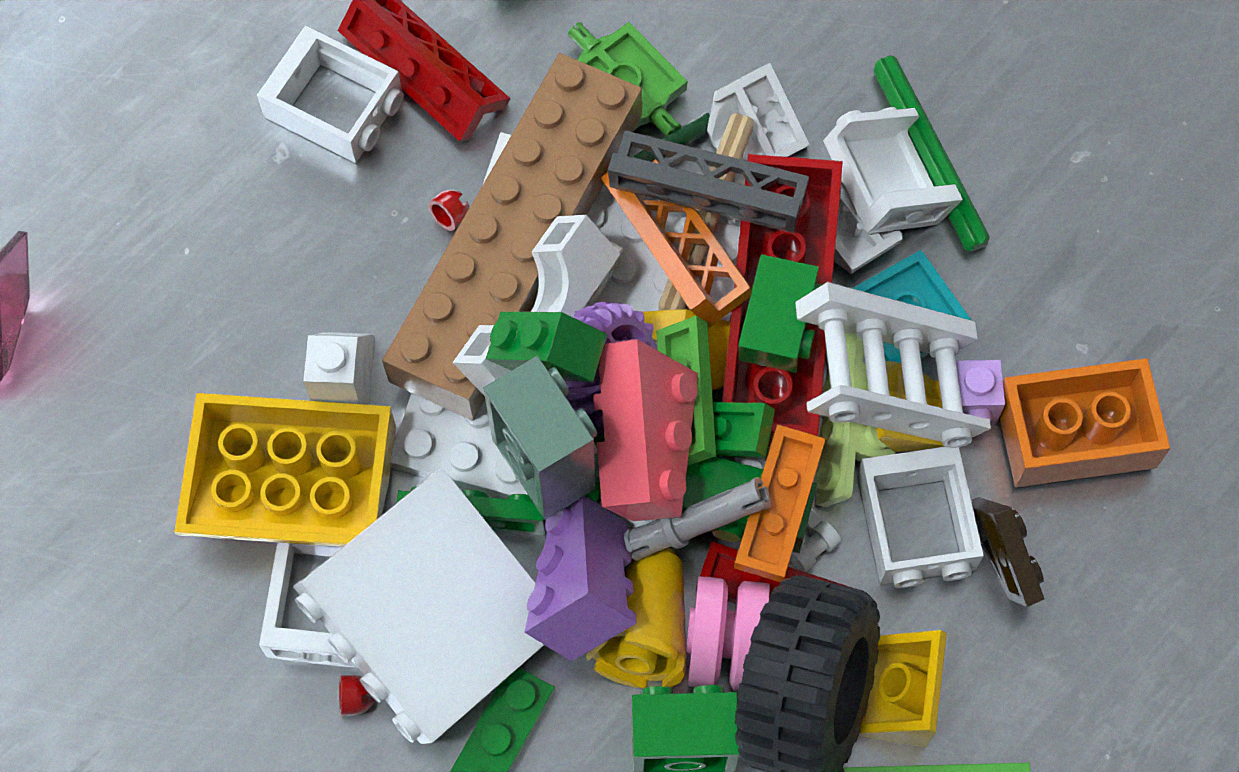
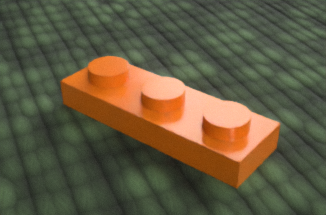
M777 425L761 476L763 485L758 487V489L764 486L767 487L771 498V506L766 510L749 515L734 569L778 582L784 580L825 438Z

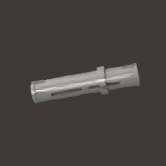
M756 477L738 487L683 508L681 517L656 519L645 525L627 530L624 533L626 548L629 553L638 549V551L632 553V558L639 561L646 556L671 546L676 549L689 544L688 540L695 536L770 508L771 498L766 486L758 489V487L763 485V481Z

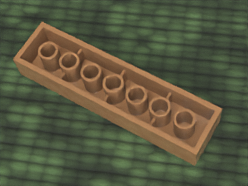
M558 53L383 357L382 362L388 382L474 421L485 401V396L453 364V361L479 325H495L500 312H530L532 310L539 288L538 270L532 251L557 216L587 215L605 184L601 177L608 171L613 152L618 153L624 131L633 132L642 117V87L562 53Z

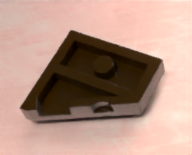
M981 497L972 499L974 516L980 518L987 540L982 542L981 546L993 565L1009 600L1026 607L1045 600L1040 584L1044 582L1043 573L1036 559L1028 554L1023 538L1027 537V529L1020 514L1007 505Z

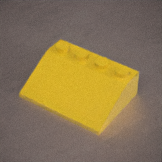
M196 393L174 533L180 536L344 547L382 516L391 474V456L396 434V424L391 406Z

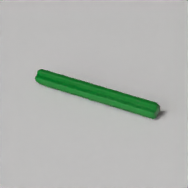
M889 55L877 60L873 72L891 107H895L897 110L915 108L919 115V118L908 129V135L933 186L955 184L963 199L948 214V217L964 248L969 252H973L985 247L990 236L897 58Z

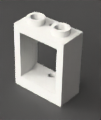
M304 26L257 94L264 118L354 163H357L364 151H370L379 138L381 125L388 115L393 116L398 111L404 96L397 70L307 26ZM320 65L376 92L349 133L292 106Z
M939 447L862 459L857 476L880 585L894 583L896 588H908L923 583V578L942 575L945 581H955L971 576L972 571L977 569L984 555L959 447ZM944 481L959 552L893 562L878 490Z
M277 542L259 643L267 658L359 668L352 659L346 663L336 654L328 642V638L332 636L331 633L281 628L294 553L331 557L342 547Z

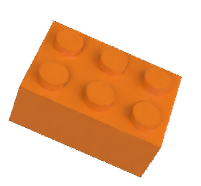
M1148 358L1005 377L1003 380L1005 406L1000 415V422L1015 488L1154 469L1159 466L1171 449Z

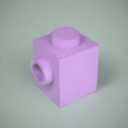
M1001 360L956 361L963 413L990 419V425H996L1005 406Z

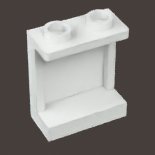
M889 107L881 111L865 113L859 110L850 111L836 121L834 129L823 140L831 159L843 161L842 182L867 234L938 225L963 200L955 184L933 186L908 135V129L919 118L915 108L897 110L895 107Z

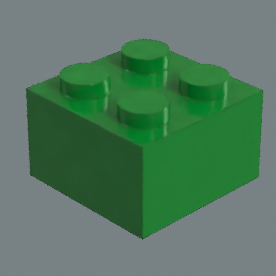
M702 685L693 689L694 693L673 694V689L670 687L652 686L642 689V694L632 695L633 772H735L739 758V746L735 741V733L737 731V725L735 724L737 693L725 692L724 687L719 685Z

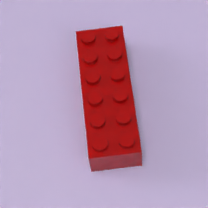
M748 154L747 161L809 176V182L794 233L741 220L736 267L752 289L761 254L818 266V283H832L843 161ZM755 178L757 183L763 181V179ZM745 179V185L750 186ZM776 183L765 190L794 197L796 188ZM749 297L731 311L722 402L766 403L775 409L769 447L771 446L777 425L818 436L820 415L808 412L807 402L821 395L823 391L826 359L825 332L819 328V325L808 323L807 329L815 330L813 345L809 359L800 358L797 373L740 361L738 346L750 301Z

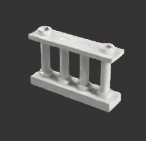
M829 282L795 302L797 320L819 325V328L825 332L831 389L807 402L808 412L828 416L831 421L837 423L854 422L942 442L943 446L950 448L966 446L972 442L973 437L991 429L990 419L965 414L962 408L955 355L959 353V349L978 339L974 321ZM845 332L855 334L863 341L869 391L851 386ZM883 342L894 344V347L900 350L906 400L892 397L889 394ZM920 351L930 353L931 357L936 358L942 408L927 405Z

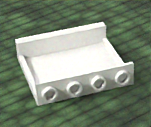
M442 467L427 476L416 485L415 489L306 578L293 586L300 595L295 599L298 607L313 623L320 620L332 634L328 638L332 649L344 662L348 663L351 659L364 674L360 679L363 687L377 702L380 703L385 699L397 714L392 719L393 723L410 742L417 739L420 744L433 743L544 645L524 633L529 614L527 602L534 591L535 582Z

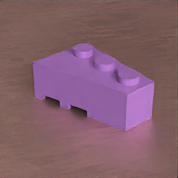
M586 496L546 520L545 529L547 530L543 551L536 563L538 574L534 591L527 602L529 614L524 633L570 661L575 660L636 624L635 612L627 608V596L629 597L633 593V582L626 578L624 574V566L626 567L631 562L630 553L624 541V533L628 530L627 523Z

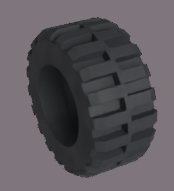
M801 575L781 581L780 585L771 592L770 600L764 604L760 613L759 623L754 627L750 639L751 645L748 654L745 656L742 668L744 672L738 688V708L735 711V724L737 725L735 741L739 746L738 752L751 768L765 772L843 771V765L848 763L853 745L857 742L861 731L860 727L863 717H865L867 712L868 699L875 679V665L877 664L879 654L880 627L878 623L880 613L877 609V603L867 592Z

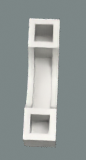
M587 215L557 216L533 249L532 255L538 270L539 288L531 312H563L574 318L575 311L582 310L596 289L609 278L610 269L621 254ZM479 325L453 361V364L483 395V387L511 371L486 359L491 343L490 334L494 325Z

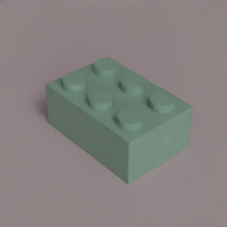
M536 356L483 387L492 440L544 520L596 489L595 471L598 469V465L594 459V454L598 453L593 437L597 436V432L586 412L582 408L574 411L565 398L569 394V390L556 368L552 367L547 370L539 357Z

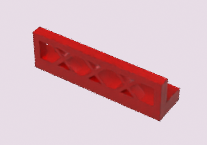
M352 0L337 31L362 54L397 70L402 90L457 140L461 142L471 139L484 114L506 108L511 98L401 0Z

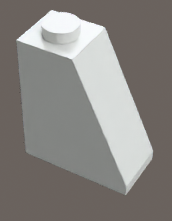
M325 332L308 335L303 382L311 401L368 405L374 334Z

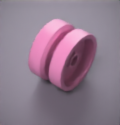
M698 576L695 608L690 607L686 654H690L688 686L717 685L720 678L722 658L730 659L729 684L733 691H738L744 672L742 668L745 656L749 652L750 639L754 627L759 623L760 613L764 604L769 602V583L743 581L737 590L735 611H727L728 586L725 580Z

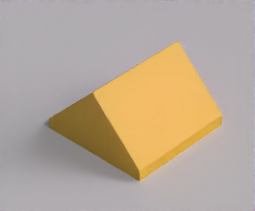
M934 630L880 635L878 641V661L874 671L875 679L868 699L867 712L865 717H863L859 737L923 748L928 746L936 733L946 632Z

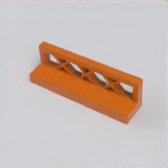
M608 172L601 177L689 309L696 316L706 321L708 328L751 296V286L696 209L662 200H644L639 194L611 188ZM652 211H657L656 217ZM669 211L686 212L687 216L683 233L666 232L664 230ZM695 227L700 232V234H694ZM674 243H680L679 249H677ZM691 244L709 245L710 248L705 266L689 265L687 263ZM718 260L721 262L723 267H717ZM696 275L703 276L702 282H700ZM714 277L732 278L737 287L715 303L710 296Z

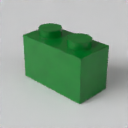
M761 254L738 346L740 361L797 373L800 358L809 359L815 330L807 329V322L797 320L795 302L824 285L818 283V266Z
M500 312L498 320L491 330V343L486 359L512 371L538 356L547 370L552 367L556 368L564 381L593 382L607 333L563 312Z

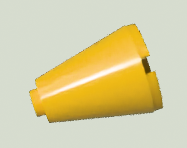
M666 548L639 561L633 559L625 573V577L633 582V593L629 597L627 596V608L635 612L636 624L588 651L585 655L587 661L591 658L596 661L594 668L596 672L616 683L644 689L646 688L647 681H662L661 686L671 688L681 683L685 675L687 659L683 562L675 555L672 549Z

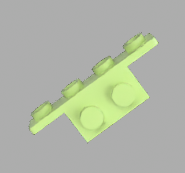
M845 332L851 386L869 391L866 365L863 362V341L857 335ZM827 366V378L824 382L823 393L831 389L829 366ZM823 416L819 437L825 438V443L819 460V468L815 476V483H818L816 504L828 507L852 497L855 460L862 462V459L896 453L878 440L877 427L854 422L837 423L831 421L828 416Z

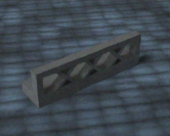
M624 131L618 153L613 152L608 167L609 185L611 188L789 233L795 232L809 182V176L629 131ZM635 147L651 151L658 163L630 157L631 148ZM662 154L671 157L665 160ZM685 160L695 162L704 175L674 168L673 166ZM708 166L715 167L717 169L711 171ZM729 172L743 174L750 186L718 178ZM755 178L763 179V181L757 183ZM776 183L796 188L794 197L766 191L765 189Z

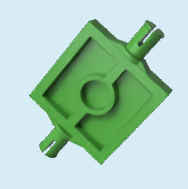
M577 22L576 28L573 25L569 29L568 37L583 50L577 59L578 61L642 87V117L636 128L652 122L667 136L681 127V124L665 109L669 103L687 90L688 81L630 22H627L614 33L596 39L583 26L582 22Z

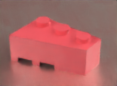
M638 339L604 344L599 360L601 393L593 395L594 411L602 410L605 442L597 443L602 507L631 521L681 517L683 497L686 492L689 447L692 442L691 429L694 404L698 392V373Z

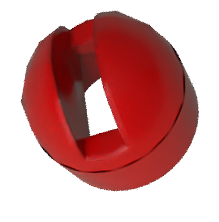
M445 190L428 204L429 211L435 221L449 231H453L461 224L469 210L468 201L462 203L459 200L462 196L460 191Z
M340 675V716L365 713L374 703V698L367 696L369 693L360 681L362 676Z

